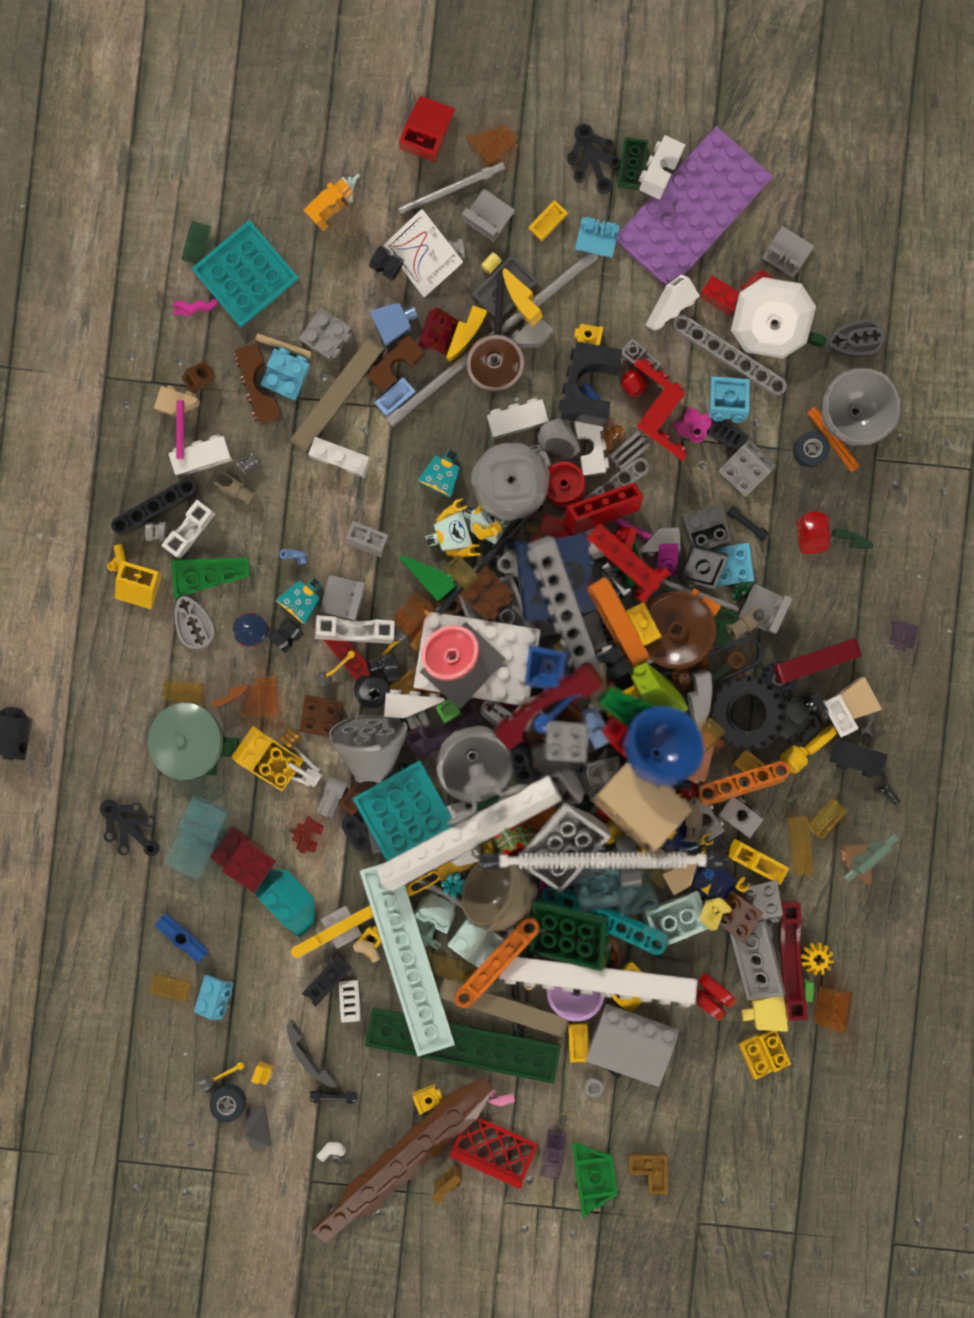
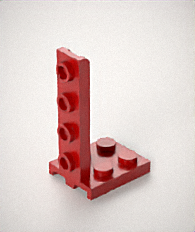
M543 514L538 533L554 538L579 534H572L563 519ZM617 526L614 536L631 551L637 529ZM607 559L606 563L615 565L611 560Z
M600 523L586 538L638 584L633 591L634 596L632 597L637 603H645L647 598L658 589L661 582L671 574L665 568L655 570L649 568Z

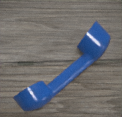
M582 696L563 698L549 714H537L532 720V727L537 732L547 733V723L554 722V719L574 697Z

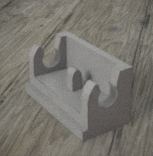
M352 521L345 542L347 545L381 558L383 549L387 544L388 534Z

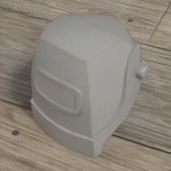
M556 418L542 425L540 433H538V442L547 452L558 456L564 462L573 458L580 451L574 432L566 420Z

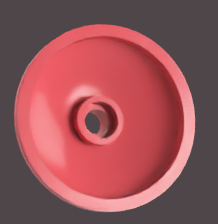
M461 626L443 627L435 631L426 640L421 654L423 666L436 679L445 681L458 679L474 667L479 655V645L473 633Z

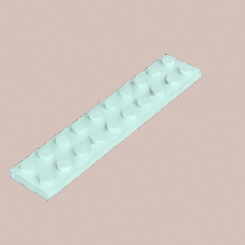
M382 863L362 869L360 874L417 1056H421L453 1046L455 1042L406 885L404 884L393 891L383 886L376 869L385 864Z

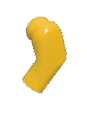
M123 544L113 546L115 558L107 564L109 571L118 572L121 560L126 562Z

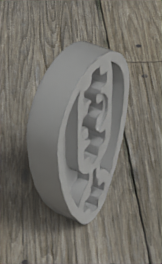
M180 597L176 601L175 625L180 641L191 649L206 648L213 642L216 634V628L210 615L198 602L190 597ZM183 600H185L186 602H190V605H188L187 610L185 608H181ZM191 617L197 619L198 622L195 625L202 630L199 634L201 637H205L203 645L196 643L198 636L192 634L194 627L188 624L191 622Z

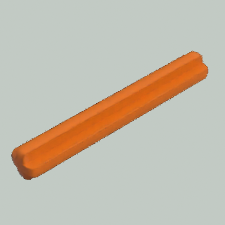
M813 407L807 412V415L827 438L829 444L847 468L854 472L860 467V464L845 444L828 432L823 423L822 414L817 407Z

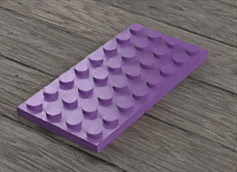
M716 126L670 176L661 198L657 199L652 196L619 232L616 243L666 287L681 274L685 275L770 182L773 176Z

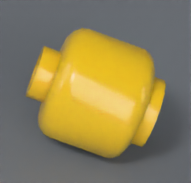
M791 745L780 754V761L786 762L790 767V773L796 774L808 764V753L802 746Z

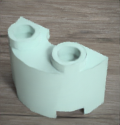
M429 893L428 896L420 900L414 915L423 922L430 921L434 923L436 929L447 934L455 917L456 906L435 893Z

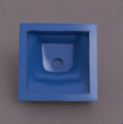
M529 646L524 685L545 689L551 685L552 687L558 685V681L566 675L565 669L570 661L571 652Z

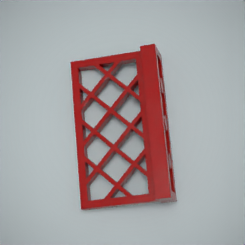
M478 1117L476 1121H478L480 1129L469 1132L467 1127V1134L463 1135L464 1131L459 1133L453 1148H451L449 1157L521 1189L538 1144ZM492 1127L496 1130L497 1137L487 1140L483 1130ZM481 1131L485 1142L474 1146L471 1135ZM507 1135L513 1137L515 1145L504 1148L501 1138ZM469 1136L472 1147L467 1149L458 1147L460 1140ZM499 1139L502 1150L491 1153L488 1143ZM525 1143L531 1145L530 1154L522 1156L518 1146ZM486 1144L490 1155L482 1158L478 1156L475 1148ZM516 1147L520 1158L509 1162L506 1151ZM504 1152L507 1163L499 1166L495 1163L493 1156ZM520 1160L524 1167L521 1175L513 1172L511 1164Z

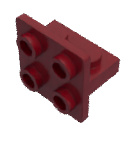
M433 307L432 310H429L418 346L421 349L437 351L447 356L459 320L438 307Z

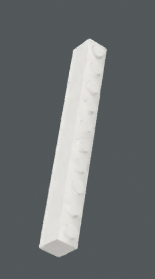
M547 776L377 867L382 885L393 891L491 839L504 829L511 828L562 801L563 799L555 783Z
M516 957L500 974L499 978L504 979L506 984L516 985V981L524 982L523 986L528 987L542 984L544 989L554 990V986L562 987V991L567 992L581 989L583 994L593 995V991L601 992L600 996L605 997L619 994L621 999L632 1000V996L640 997L639 1001L651 1002V999H657L660 1004L671 1005V1001L679 1002V1006L691 1007V1004H695L698 980L605 968L600 972L569 963Z

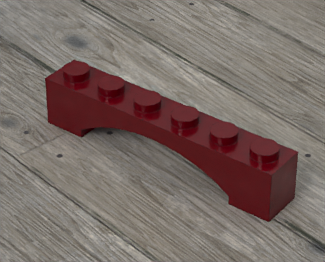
M591 663L586 666L583 664L578 666L570 677L565 675L558 681V685L555 687L549 686L542 692V696L539 698L537 696L533 697L523 709L521 706L511 713V717L508 719L504 717L496 723L497 728L494 733L507 750H510L524 740L527 735L525 731L527 724L547 705L571 696L583 695L587 698L602 688L605 681Z
M797 900L781 901L783 916L779 919L778 927L781 976L786 992L784 995L786 1016L788 1021L808 1020L801 965V904Z

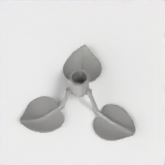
M483 764L473 765L468 769L471 781L464 788L466 794H472L473 807L470 811L466 810L457 814L447 824L458 825L478 814L479 812L476 811V793L493 787L499 796H502L500 797V801L531 785H517L502 792L496 786L497 780L486 774Z

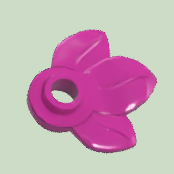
M688 407L684 412V420L673 423L674 429L680 436L688 437L694 443H700L707 436V430L712 425V418L708 417V413L700 415L696 409ZM695 431L701 432L699 435L694 434Z

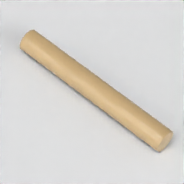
M258 333L255 341L278 349L280 347L290 351V353L308 359L312 355L311 351Z

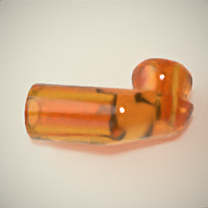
M614 425L605 434L606 452L615 451L614 440L624 434L622 426Z

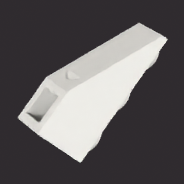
M681 274L665 287L646 323L647 328L653 331L661 329L666 321L677 317L682 309L691 306L700 297L689 277Z
M390 689V693L385 695L384 717L406 718L443 702L444 698L440 697V693H429L428 696H421V692L417 691L401 694L402 690Z

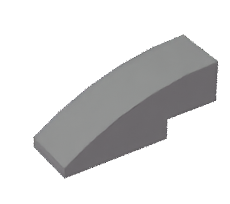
M707 669L691 672L694 690L687 692L690 717L696 723L700 732H702L706 723L712 698L711 673Z

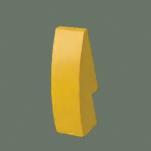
M505 268L503 276L510 297L523 319L533 328L543 318L541 309L533 303L535 300L533 292Z
M472 306L467 323L459 321L446 357L448 362L457 358L476 338L487 317V310Z
M736 839L733 840L726 854L727 857L772 881L777 880L780 885L790 869Z

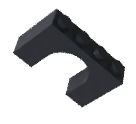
M583 342L576 343V348H572L570 359L573 360L572 365H568L566 377H569L568 382L563 384L562 394H565L564 399L559 401L558 411H561V419L602 427L607 426L611 402L583 395L577 387V382L583 375L590 372H601L618 376L622 358L621 349Z

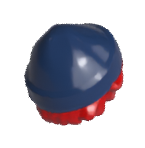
M252 612L241 614L234 622L232 628L234 638L241 646L256 647L263 642L270 631L269 625L265 620Z

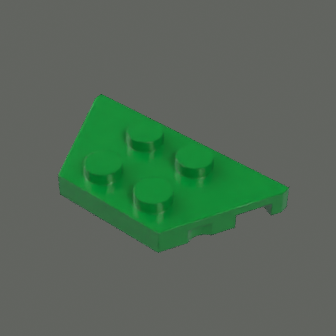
M571 1142L582 1218L588 1216V1213L596 1208H600L607 1200H611L618 1195L613 1157L610 1153L577 1142Z

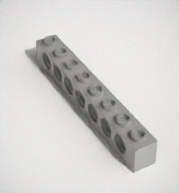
M547 536L528 544L530 551H527V555L531 563L534 562L535 564L534 574L537 580H541L543 586L540 587L541 593L544 598L548 599V612L550 616H554L556 621L553 623L557 634L560 633L562 638L560 645L563 651L571 652L570 661L567 663L569 668L575 670L584 663H591L596 671L600 673L598 660L554 539ZM549 557V562L546 565H542V559ZM551 575H556L555 581L548 583V578ZM562 593V598L555 601V595ZM568 610V616L566 618H561V614L564 611ZM571 628H575L574 634L568 636V631ZM577 646H581V650L578 653H574V649Z

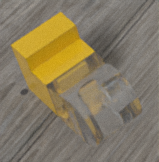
M260 1061L251 1082L260 1083L277 1091L285 1092L291 1075L277 1067Z

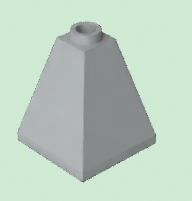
M586 755V762H573L568 766L540 773L541 779L549 776L555 783L563 799L556 803L557 807L562 806L564 803L572 805L582 801L584 795L582 784L578 777L569 771L568 768L572 767L580 772L579 768H584L583 764L591 763V758Z

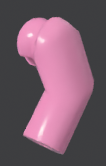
M493 1090L487 1101L501 1107L514 1103L515 1098L513 1093L497 1096L496 1091Z

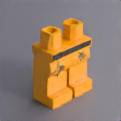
M342 178L335 185L330 182L327 185L328 189L323 190L303 209L323 231L328 227L326 221L334 213L340 212L343 205L347 207L350 204L347 199L354 193Z

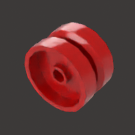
M559 462L548 468L550 477L546 496L554 507L566 510L567 506L585 499L587 485L583 473L577 465L570 462Z
M704 972L698 981L705 991L697 986L695 1002L706 1013L721 1021L727 1013L719 1003L721 1002L726 1007L732 1008L738 1000L721 984Z

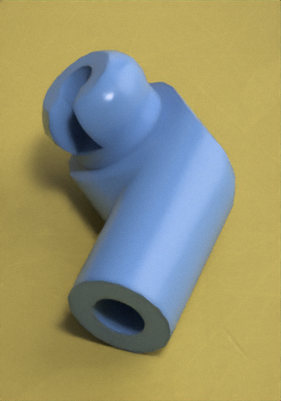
M282 549L279 553L282 559H297L299 565L307 563L305 552Z

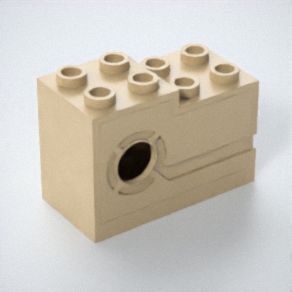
M628 762L591 799L599 809L646 853L656 851L692 811L689 807V802L682 797L679 798L672 786L659 785L656 787L649 781L640 779Z

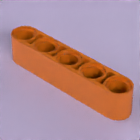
M603 577L587 587V591L616 645L619 644L624 652L623 657L629 659L633 668L647 661L649 654L608 579Z
M779 761L710 782L701 786L697 798L702 805L706 806L773 786L787 779L790 774V767L786 762ZM776 769H782L785 775H778ZM757 775H764L766 777V781H760L757 778ZM745 780L748 783V786L742 787L739 784V781ZM725 785L729 787L730 792L725 793L720 787ZM708 791L711 793L712 797L705 798L703 797L702 792Z

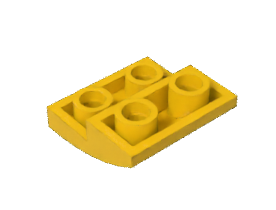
M768 1030L738 1043L754 1080L791 1065L777 1031Z

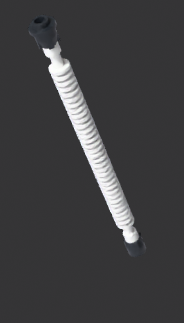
M484 851V855H480V867H484V871H487V869H500V867H508V865H519V869H522V865H524V869H527V865H529L530 869H533V865H535V869H538V865H540V869H543V865H545V869H548V865H550V869H553V865H555V869H558V865H560V869H563V865H565V869H568L569 865L570 869H573L574 865L576 869H579V865L581 869H584V865L586 869H589V865H591V869H594V865H596V869H599V865H601V869H604V865H606V869H609L610 865L611 869H614L615 865L616 869H619L620 865L622 869H625V865L627 869H630V865L632 868H635V864L637 868H640V864L642 868H645V864L647 868H650L651 864L652 868H655L656 864L657 868H661V864L662 868H666V864L667 868H671V864L672 868H676V864L677 868H681V864L683 868H686L687 864H697V866H705V868H722L721 852H705V854H697V856H686V852H683L682 856L681 852H677V856L675 852H672V856L670 852H667V856L665 852H662V856L660 852H657V856L655 852H652L651 856L650 852H647L646 856L645 852H642L640 856V852H638L636 857L635 853H631V857L630 853H626V857L625 853H621V857L619 853H616V857L614 853H611V857H609V853H606V857H604V853H601V857H599V853H596L595 857L594 853H591L590 857L589 853H585V857L584 853H580V857L578 853H575V857L573 853H570V857H568V853H565V857H563V853H560V857H558V853H555V857H553V853H550V857H548V853H545V857H543V853H540V857H538V853H535L534 857L532 853H529V857H527V853H524V857H522V853H519V857H507V855H500V853H487V851Z

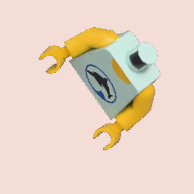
M463 498L455 500L454 504L446 508L436 519V524H434L436 533L425 536L429 547L440 544L442 552L459 559L481 555V553H475V548L480 545L472 544L461 511L468 507L467 505L461 507L460 502L464 500Z
M480 505L477 509L467 507L463 514L464 518L471 520L470 530L478 539H486L494 544H497L511 520H501L491 516Z

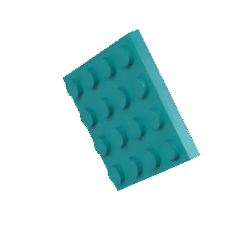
M250 220L191 268L241 328L299 280V277Z
M421 760L352 798L387 862L456 826L447 824L453 817Z

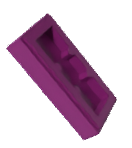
M678 543L659 544L657 569H667L671 573L669 576L677 574Z

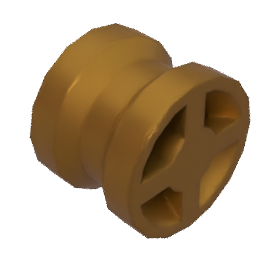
M287 726L286 732L278 738L293 750L296 747V742L300 741L303 737L293 728Z

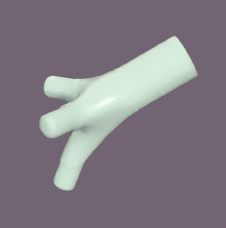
M357 174L353 179L348 177V181L342 177L352 191L360 174ZM353 194L347 199L349 203L353 202Z

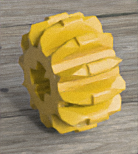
M817 942L816 947L813 943H810L811 949L803 948L807 953L801 954V958L806 959L801 962V965L807 966L805 970L808 973L812 971L813 975H817L819 971L824 975V968L831 970L828 963H834V960L830 958L833 956V952L828 951L829 947L827 945L822 947L820 942ZM818 955L821 959L820 961L817 960L818 962L816 963L813 959L814 957L817 958Z

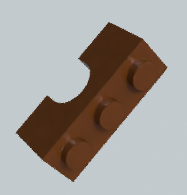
M409 335L406 338L402 337L395 344L396 348L392 352L390 350L382 356V361L378 365L374 364L368 370V379L383 394L398 382L397 378L391 373L394 364L404 362L412 369L425 356V352Z

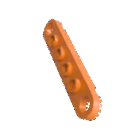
M524 918L457 990L455 994L457 1006L464 1009L472 1006L539 932V923L535 918ZM528 922L533 923L535 929L532 932H527L524 930V925ZM466 993L470 996V1000L462 1002L459 999V995Z

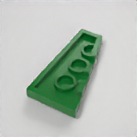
M249 557L171 560L174 598L250 576Z
M611 687L597 698L598 703L629 728L633 720L641 712L657 707L614 687Z

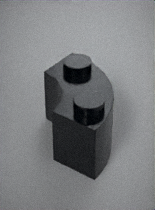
M836 739L829 761L836 763L835 767L847 770L850 767L862 771L861 775L873 778L874 775L882 776L888 755Z

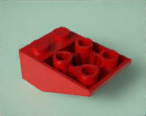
M419 96L400 137V150L436 163L456 109Z

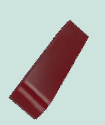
M853 638L773 665L778 684H782L861 657L862 654L857 639Z

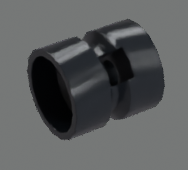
M379 246L370 260L369 268L377 273L382 271L384 277L393 281L399 274L404 264V259L396 254L390 255V250Z
M288 617L279 624V629L275 628L268 635L273 643L284 653H287L293 647L294 641L298 642L305 635Z
M619 644L598 656L600 663H604L608 668L607 674L612 681L633 669L629 659L623 657L624 652Z

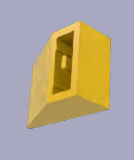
M252 726L232 755V759L236 763L282 792L296 773L288 764L291 763L299 768L304 759L255 726Z

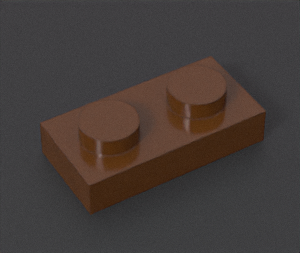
M373 781L356 782L338 804L353 816L358 808L352 798L374 787L376 784Z

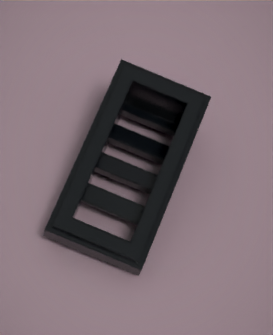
M712 419V425L707 430V435L734 453L740 449L748 435L725 421H715ZM718 423L720 426L718 427L716 432L713 433L712 430ZM724 427V428L726 429V431L724 432V434L722 435V437H720V436H719V433L721 432L722 428ZM728 433H733L730 439L727 441L725 438L728 435ZM737 436L739 437V439L734 445L732 444V441Z

